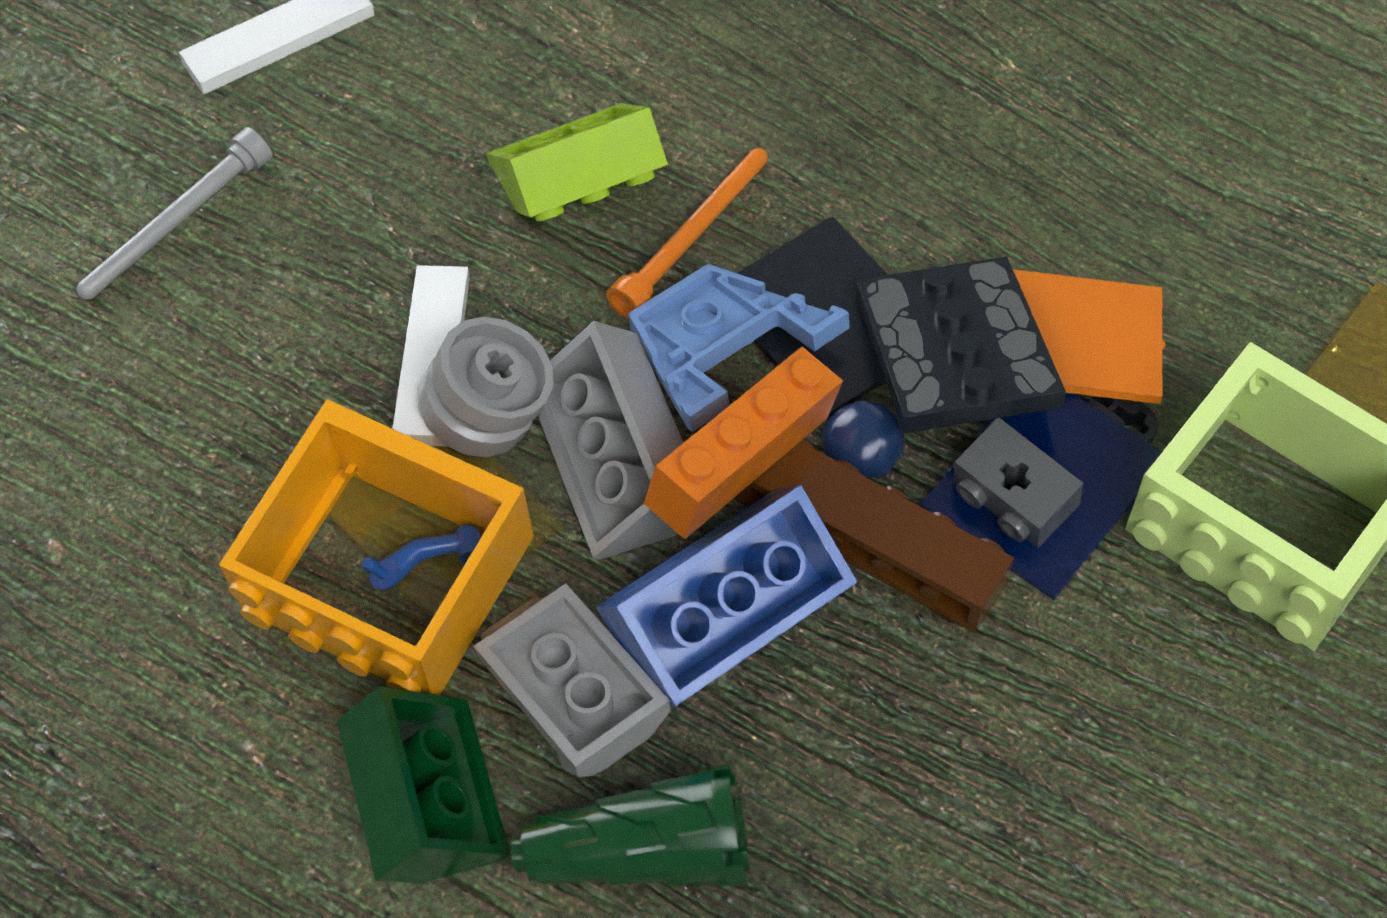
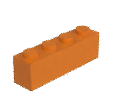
M800 347L655 466L644 504L683 539H686L828 418L843 380L805 348Z

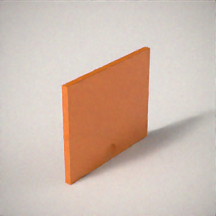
M1013 269L1066 393L1161 404L1163 397L1162 350L1165 348V341L1162 339V287Z

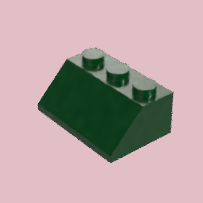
M379 686L336 720L377 881L422 884L500 862L511 855L467 699Z

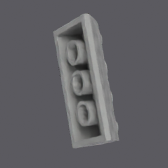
M593 321L550 360L553 366L554 387L538 418L592 557L601 560L674 537L677 534L644 504V500L655 466L684 442L638 334Z

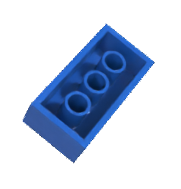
M797 485L773 490L596 606V609L612 636L668 697L670 706H677L856 584L857 580L803 487Z

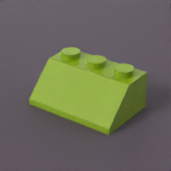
M623 103L486 153L492 169L517 213L527 217L534 216L536 221L548 220L564 213L562 205L580 199L582 204L603 199L610 195L609 187L624 181L627 186H635L655 178L653 170L668 165L650 107Z

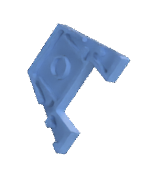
M710 264L703 266L628 313L631 331L638 334L652 368L686 427L692 432L716 417L729 406L728 392L706 376L704 372L711 370L715 365L744 346L751 344L755 339L774 327H781L813 351L821 348L850 328L849 312L832 305L828 312L807 305L803 295L794 293L786 298L766 291L764 282Z

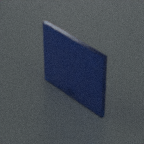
M1066 393L1064 408L1000 418L1083 482L1080 505L1039 548L1027 539L1020 543L1010 538L1000 528L997 522L999 517L984 505L980 509H976L966 503L955 488L957 484L954 482V465L921 503L922 508L929 512H939L946 515L957 527L979 539L986 538L996 542L1004 549L1005 553L1014 557L1011 571L1053 600L1058 597L1135 501L1144 474L1162 453V451L1106 416L1104 411L1097 410L1073 393ZM992 419V420H991V422H990V423L986 426V428L980 433V435L989 427V425H990L995 419ZM1019 483V484L1017 485V486L1021 487L1022 489H1024V486H1023L1022 484ZM1005 484L1004 488L1010 490L1011 487Z

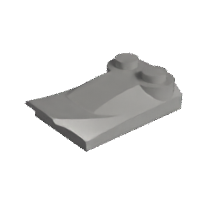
M566 583L545 598L533 597L483 631L481 633V641L474 645L476 655L556 751L562 768L577 777L594 776L607 769L650 738L671 711L668 697Z

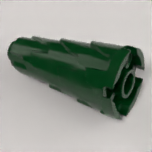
M731 763L708 766L706 771L651 783V788L595 800V805L538 816L534 823L522 826L521 835L512 837L511 851L516 872L526 871L529 881H537L544 885L608 881L609 885L665 882L666 886L720 884L721 888L746 885L749 883L748 874L744 871L749 869L747 838L741 798L732 799L731 786L738 785L734 767Z

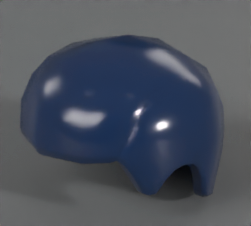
M866 400L844 405L838 409L828 420L822 434L824 455L835 461L842 460L852 464L859 470L861 475L869 479L872 477H886L901 457L903 458L905 454V437L898 418L882 404Z

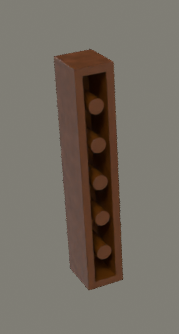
M805 439L801 440L733 498V500L749 507L775 489L801 485L847 563L973 633L977 632L1007 585L1014 557L1005 553L1004 549L996 542L986 538L979 539L957 527L946 515L939 512H929L909 501L898 489L891 486H881L861 475L859 470L852 464L842 460L835 461L815 450Z

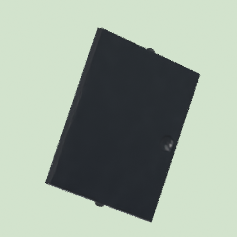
M833 216L780 248L771 250L765 257L737 273L764 282L765 290L786 298L797 293L805 296L807 305L828 312L833 305L849 312L850 328L816 351L811 350L781 327H774L753 341L775 367L780 365L800 347H803L843 380L828 418L832 417L842 406L854 403L882 384H887L856 297V280L888 274Z

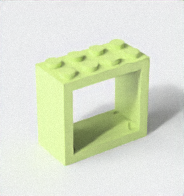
M1250 342L1144 474L1125 530L1134 535L1135 539L1145 548L1159 551L1179 564L1183 571L1193 579L1205 581L1227 595L1236 607L1246 612H1253L1275 626L1278 632L1287 640L1303 644L1312 651H1315L1387 551V424ZM1225 420L1376 512L1375 516L1334 571L1182 476Z

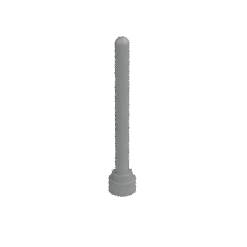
M245 127L230 140L231 147L226 150L227 157L78 283L77 294L79 297L85 300L93 299L238 173H247L251 169L258 171L273 157L272 151L265 140L249 127Z

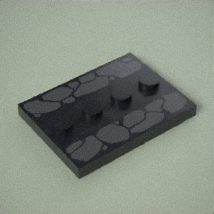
M1007 256L948 266H934L923 270L856 280V297L904 433L1065 407L1066 390Z

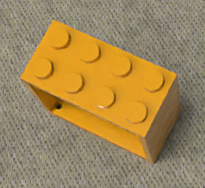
M327 399L219 563V567L229 584V593L237 599L241 607L240 614L253 625L265 630H269L271 625L289 633V639L299 647L312 653H317L321 648L337 656L338 663L350 672L362 677H366L371 672L387 680L386 685L389 688L441 695L534 535L524 488ZM352 476L460 526L472 525L479 530L480 535L483 534L416 646L284 584Z

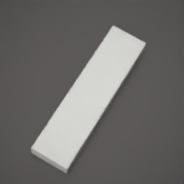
M292 0L179 51L180 59L204 95L373 17V4L370 0Z
M417 265L392 429L429 446L446 445L426 427L418 409L417 388L448 332L464 321L470 280L468 267Z

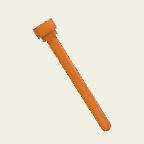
M762 148L751 150L638 273L633 272L629 275L620 276L607 290V301L619 315L629 319L628 313L651 299L654 292L653 286L765 166L768 161L766 151Z

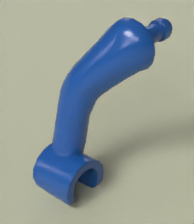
M463 525L456 530V533L411 540L378 562L372 557H367L363 560L362 566L366 571L370 572L369 580L374 588L379 590L391 589L420 562L435 556L458 552L459 561L465 565L483 534L480 535L479 530L472 525Z

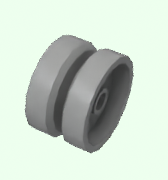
M490 317L464 320L448 332L436 356L427 368L417 388L418 409L426 427L444 445L464 455L487 458L504 454L521 442L529 430L532 421L539 415L547 403L554 387L553 366L543 346L526 330L507 320Z

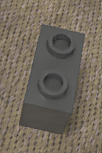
M996 418L954 464V484L960 497L970 506L976 509L984 507L998 518L997 522L1000 528L1010 538L1020 543L1025 540L1037 550L1081 503L1083 482L1000 418Z

